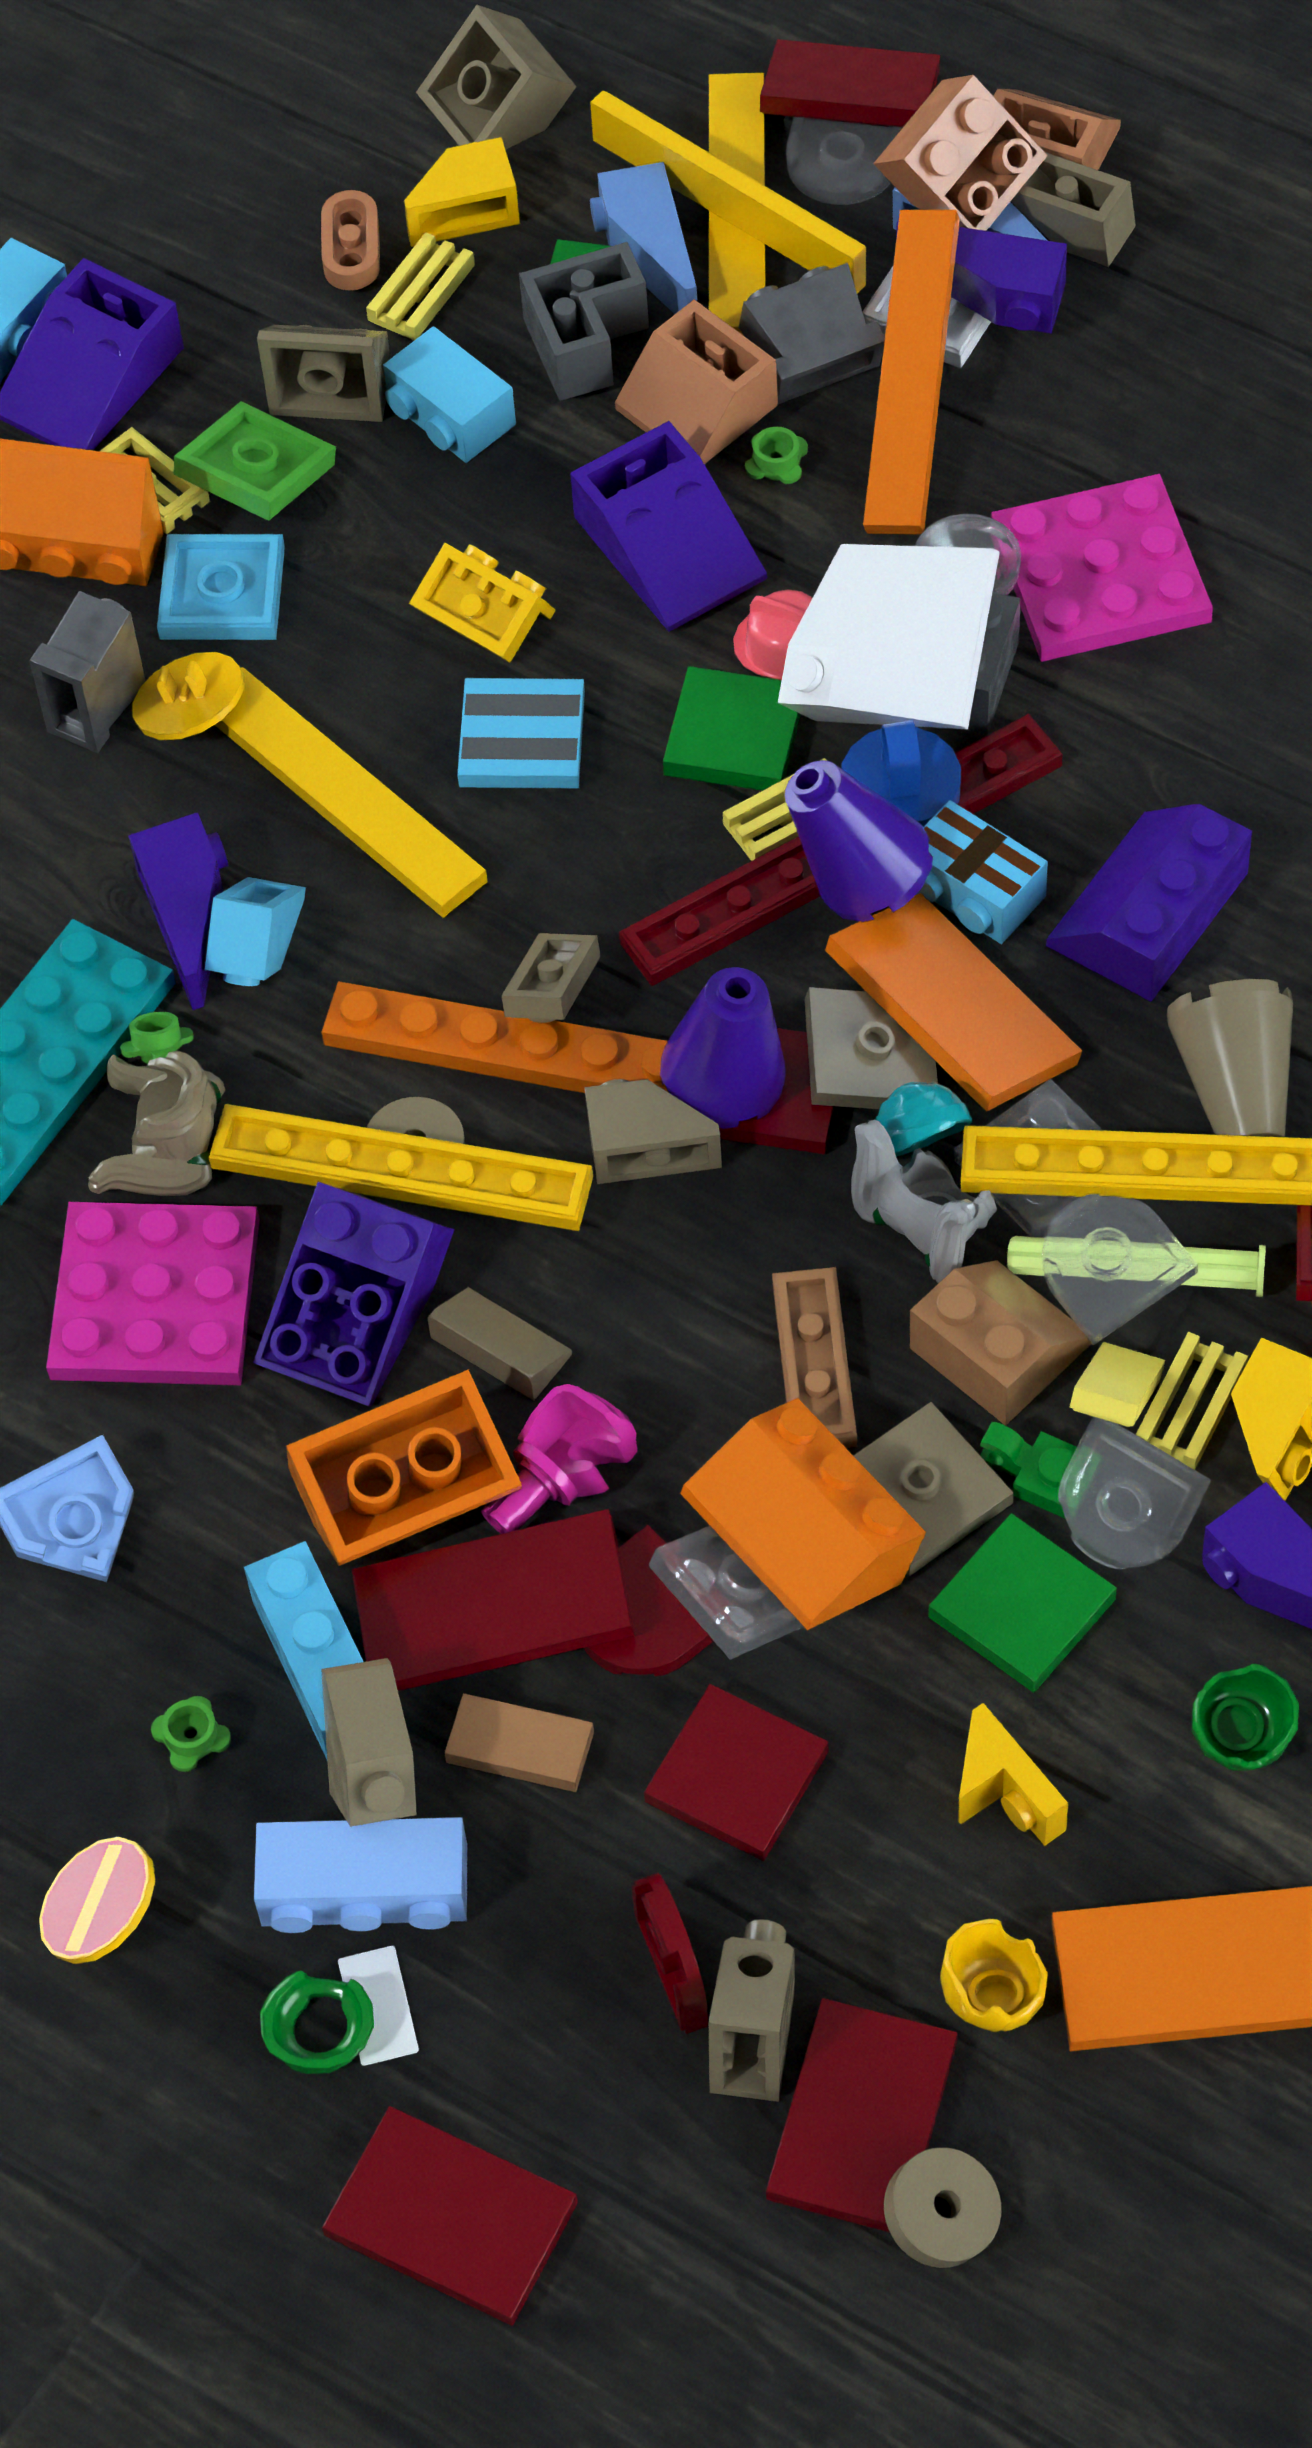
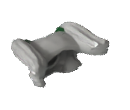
M871 1120L867 1124L862 1123L856 1126L857 1154L851 1179L854 1209L865 1221L879 1226L889 1225L898 1233L905 1235L917 1249L925 1254V1261L930 1269L932 1278L937 1283L941 1282L953 1269L962 1267L965 1242L977 1229H984L987 1226L988 1220L996 1212V1204L990 1190L980 1191L977 1198L970 1196L966 1192H961L944 1162L932 1152H923L920 1148L914 1150L911 1162L903 1167L896 1158L889 1134L879 1121Z

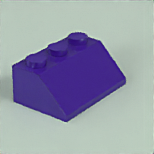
M1201 804L1144 812L1048 936L1046 946L1152 1002L1248 874L1252 830Z

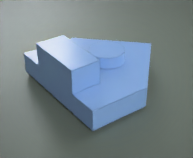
M101 1435L1 1487L0 1527L17 1557L107 1582L134 1498V1490L104 1436Z

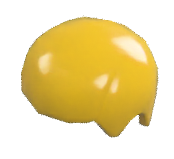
M985 1919L963 1924L947 1940L940 1981L945 2001L956 2015L976 2027L991 2032L1000 2030L1005 2032L1027 2024L1043 2006L1048 1973L1039 1955L1035 1953V1946L1031 1939L1018 1940L1004 1931L1001 1921L998 1919Z

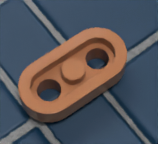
M347 190L338 192L326 200L321 211L324 275L327 281L338 289H362L370 285L377 278L380 271L377 205L372 197L361 191Z

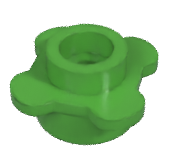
M784 427L766 428L752 438L753 456L745 463V471L750 478L761 479L766 477L770 480H780L784 484L795 483L801 478L800 460L801 457L808 453V444L805 439L796 436L794 432Z
M151 1012L138 1016L129 1024L131 1041L122 1043L120 1049L124 1057L141 1056V1061L148 1064L149 1060H154L158 1057L166 1058L169 1052L177 1051L183 1044L190 1043L194 1039L193 1031L186 1027L180 1028L178 1017L172 1013Z
M194 1696L173 1704L164 1715L154 1720L151 1727L154 1740L165 1744L171 1753L170 1762L172 1767L181 1772L193 1770L197 1766L198 1760L211 1752L219 1753L225 1751L231 1742L229 1729L224 1725H218L212 1712L211 1702L202 1696ZM194 1729L197 1731V1735L194 1738L185 1737L186 1731Z

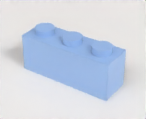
M462 1817L392 1819L352 1827L349 1826L347 1821L256 1823L254 1902L261 1926H272L273 1929L285 1933H300L311 1929L312 1925L340 1924L343 1928L352 1931H370L380 1927L381 1923H410V1925L420 1929H440L449 1925L451 1921H467V1840Z

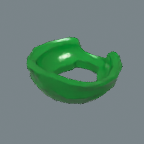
M302 1970L285 1977L269 1993L260 2011L261 2035L270 2054L279 2058L290 2069L305 2074L331 2073L350 2063L365 2049L374 2028L373 2004L363 1986L354 1979H350L349 1982L314 1978L308 1976ZM314 1997H330L340 2000L343 2012L347 2018V2031L344 2039L336 2048L327 2052L314 2053L307 2051L295 2039L294 2026L298 2016L307 2008L310 1999Z

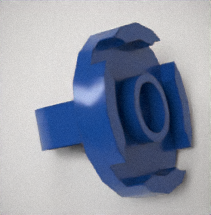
M913 720L883 724L881 729L869 732L851 746L842 762L841 769L917 820L923 827L949 800L957 805L960 801L961 765L953 748L937 734L915 727Z

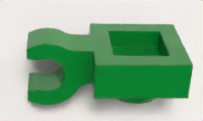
M991 1422L980 1444L984 1448L980 1456L993 1470L1016 1477L1013 1483V1496L1071 1522L1099 1470L1101 1460L1099 1456L1042 1431L1034 1445L1031 1446L1016 1431L997 1422Z

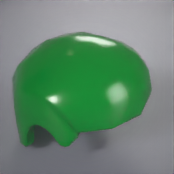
M1251 1664L1240 1669L1222 1671L1205 1683L1204 1688L1198 1692L1193 1702L1192 1734L1204 1756L1232 1771H1250L1266 1767L1280 1758L1298 1731L1299 1703L1288 1681L1263 1665Z

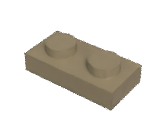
M539 933L502 994L505 1017L528 1018L537 1023L551 1022L556 1019L564 1020L600 958L597 935Z

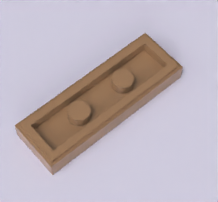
M836 1267L772 1273L786 1403L799 1398L845 1448L857 1447V1433Z

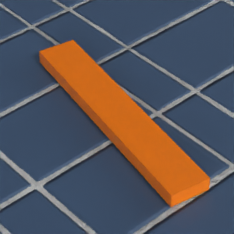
M900 210L863 526L867 534H924L960 222L957 210Z

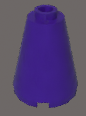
M814 761L795 772L786 786L785 801L817 888L826 905L841 918L859 922L874 920L870 913L879 911L889 906L892 912L905 906L922 889L932 869L933 856L929 853L928 842L930 838L923 826L830 761Z
M739 967L722 969L710 977L669 1038L661 1057L660 1077L662 1085L665 1084L670 1094L718 1123L719 1128L738 1127L739 1121L747 1120L757 1115L758 1120L767 1115L781 1097L786 1078L785 1060L767 986L757 974Z

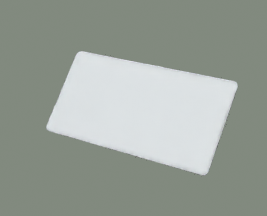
M388 1946L340 1958L338 1964L342 1982H349L350 1979L356 1980L363 1986L373 2004L374 2028L365 2049L359 2053L361 2064L365 2066L417 2053L419 2048L395 1947Z

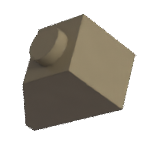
M1045 152L1048 155L1011 202L1050 241L1066 243L1068 253L1109 267L1136 226L1130 181Z
M615 1079L599 1086L584 1087L597 1184L722 1168L718 1123L648 1079L637 1081Z
M388 1658L321 1669L329 1792L349 1826L417 1815L413 1751L391 1662Z

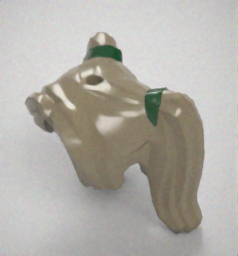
M180 1051L169 1052L166 1058L158 1057L154 1060H149L148 1066H134L116 1055H112L106 1067L109 1085L127 1094L140 1095L136 1114V1128L132 1136V1154L114 1156L100 1162L88 1177L90 1191L100 1194L108 1190L120 1189L147 1195L183 1196L207 1186L212 1179V1169L209 1161L210 1152L207 1149L213 1131L216 1106L221 1102V1097L225 1092L223 1081L213 1073L203 1070L198 1061L190 1055Z

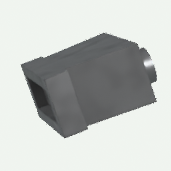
M848 263L832 269L828 266L814 268L795 283L779 289L774 285L761 288L750 295L747 301L743 302L738 328L747 339L776 359L778 404L880 366L885 337L877 321L866 325Z
M81 591L76 595L48 644L41 643L29 660L47 732L96 753L101 750L110 737V726L133 701L139 688L146 682L131 612L114 600L107 598L98 599Z

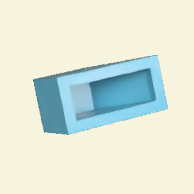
M247 877L213 897L205 970L224 973L223 980L225 982L241 986H257L260 984V980L264 981L279 971L305 899L306 887Z

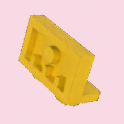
M444 543L409 604L510 663L538 615L540 614L551 620L556 611L554 607L541 598L546 588L518 571H515L511 579L496 572L495 569L499 562L470 544L463 553Z

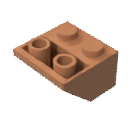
M974 75L942 80L873 164L917 208L921 210H957L960 218L959 227L987 231L1048 155Z
M997 89L993 96L1044 152L1099 170L1121 126V120L1016 89Z
M694 299L653 331L615 401V409L645 432L670 421L700 456L703 463L706 464L778 406L776 359Z

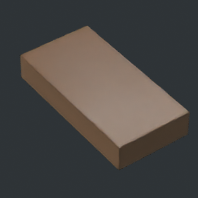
M463 1693L445 1750L446 1763L576 1792L594 1734L593 1722Z

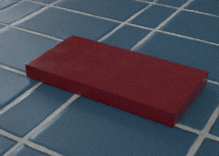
M609 1509L352 1569L366 1661L388 1658L392 1665L398 1691L635 1636L614 1522Z

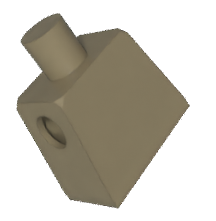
M770 1920L751 1921L745 1927L744 1938L730 1937L724 1941L708 2023L710 2093L779 2102L794 2003L795 1948L785 1943L786 1930L776 1922Z

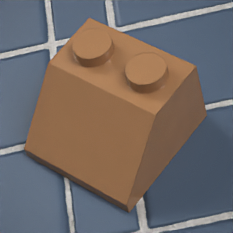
M998 1260L953 1269L910 1310V1349L1005 1426L1093 1343V1336Z

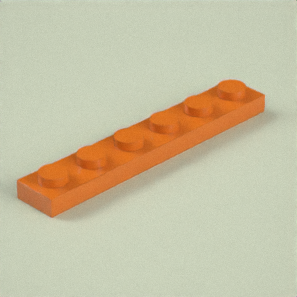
M340 981L337 983L322 1029L325 1046L585 1093L584 1087L599 1086L610 1080L624 1079L637 1081L648 1079L668 1092L665 1084L662 1085L660 1077L661 1057L668 1041L555 1020L537 1023L528 1018L505 1017L504 1011Z

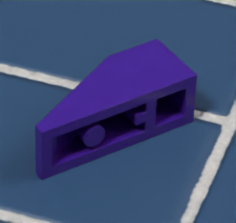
M897 222V225H896V239H897V231H898V222ZM959 227L951 298L995 325L1013 327L1022 331L1031 330L1052 334L1066 283L1067 244Z
M197 812L128 835L137 873L192 1011L205 1005L210 971L205 970L213 897L223 892L219 869L228 867L226 853L218 833L214 832L207 835Z
M1265 1482L1205 1527L1202 1553L1203 1565L1216 1584L1223 1589L1231 1587L1245 1603L1312 1629V1528Z

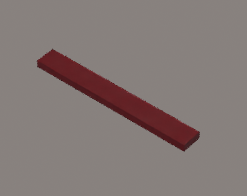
M1028 713L955 752L961 765L960 801L958 805L974 814L1062 767L1063 754ZM799 836L619 931L620 945L649 984L654 986L820 897L821 895Z

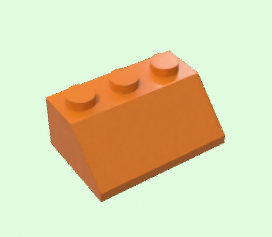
M0 439V570L19 569L47 573L54 577L71 576L102 580L113 585L132 584L147 586L164 533L149 458Z
M469 1369L286 1445L288 1468L314 1527L338 1566L522 1489L520 1479Z
M799 1398L751 1418L683 1485L680 1492L689 1504L807 1630L901 1585L926 1534V1531Z

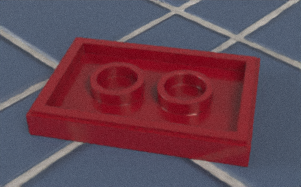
M777 39L760 94V112L763 114L904 127L934 91L940 70V55Z
M822 1998L766 2189V2200L890 2232L884 2215V2197L888 2183L893 2174L904 2163L917 2154L928 2150L957 2044V2032Z
M389 2106L322 2229L324 2236L513 2326L576 2208L578 2198L577 2194Z

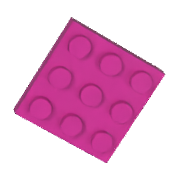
M1160 474L991 512V529L1016 596L1021 598L1020 607L1041 662L1212 622V604Z
M68 1202L46 1366L50 1380L241 1385L260 1221L257 1207Z

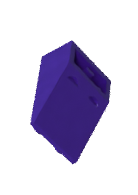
M83 258L49 295L0 391V420L49 445L94 450L184 349L176 303Z
M670 421L570 473L574 518L668 632L767 579L766 570L702 459Z
M317 1182L253 1363L372 1407L434 1289L454 1229L344 1189Z

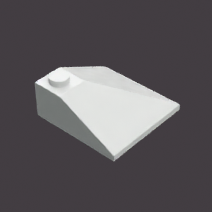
M841 544L788 644L778 704L815 721L883 725L913 720L916 727L968 729L999 551L994 548Z

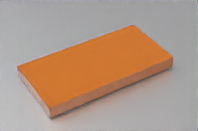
M923 894L915 895L905 906L895 912L887 908L872 915L874 920L857 922L829 936L825 951L986 1112L1077 1066L1082 1050Z
M1312 1886L1052 1912V1928L1070 2051L1312 2027Z

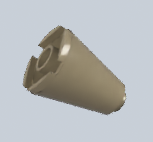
M1241 979L1224 981L1209 985L1211 997L1192 1002L1191 992L1172 1002L1168 1006L1166 1014L1168 1027L1214 1134L1285 1137L1293 999L1289 988L1287 987L1281 994L1279 993L1278 982L1272 980Z

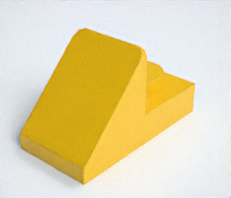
M982 1703L972 1710L959 1794L958 1822L960 1824L966 1822L1002 1797L1001 1804L1014 1825L1023 1832L1031 1829L1045 1846L1066 1831L1068 1802L986 1705Z

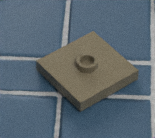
M809 987L804 1001L811 1102L813 1105L879 1109L880 1104L886 1101L890 1094L901 1085L909 1082L938 1083L936 1061L866 991Z
M932 1402L853 1455L926 1531L907 1571L909 1576L1013 1504L1012 1490Z

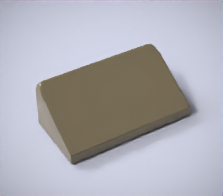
M469 1287L435 1308L428 1317L430 1336L433 1340L535 1401L572 1355L570 1348Z

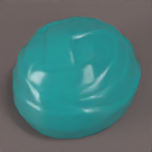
M909 1082L901 1085L890 1094L886 1101L880 1104L878 1116L875 1118L884 1126L889 1134L896 1157L964 1130V1126H969L972 1123V1117L966 1104L955 1093L951 1092V1089L935 1082Z

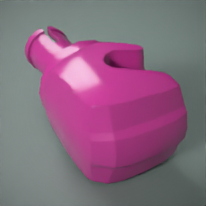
M565 1384L553 1388L531 1413L517 1438L520 1444L513 1450V1456L518 1462L520 1470L517 1475L522 1484V1489L485 1505L481 1509L483 1517L494 1529L503 1534L519 1530L548 1499L552 1501L557 1500L564 1505H570L577 1497L595 1495L607 1491L609 1487L595 1465L627 1463L638 1451L636 1444L637 1433L628 1416L607 1400L578 1386Z

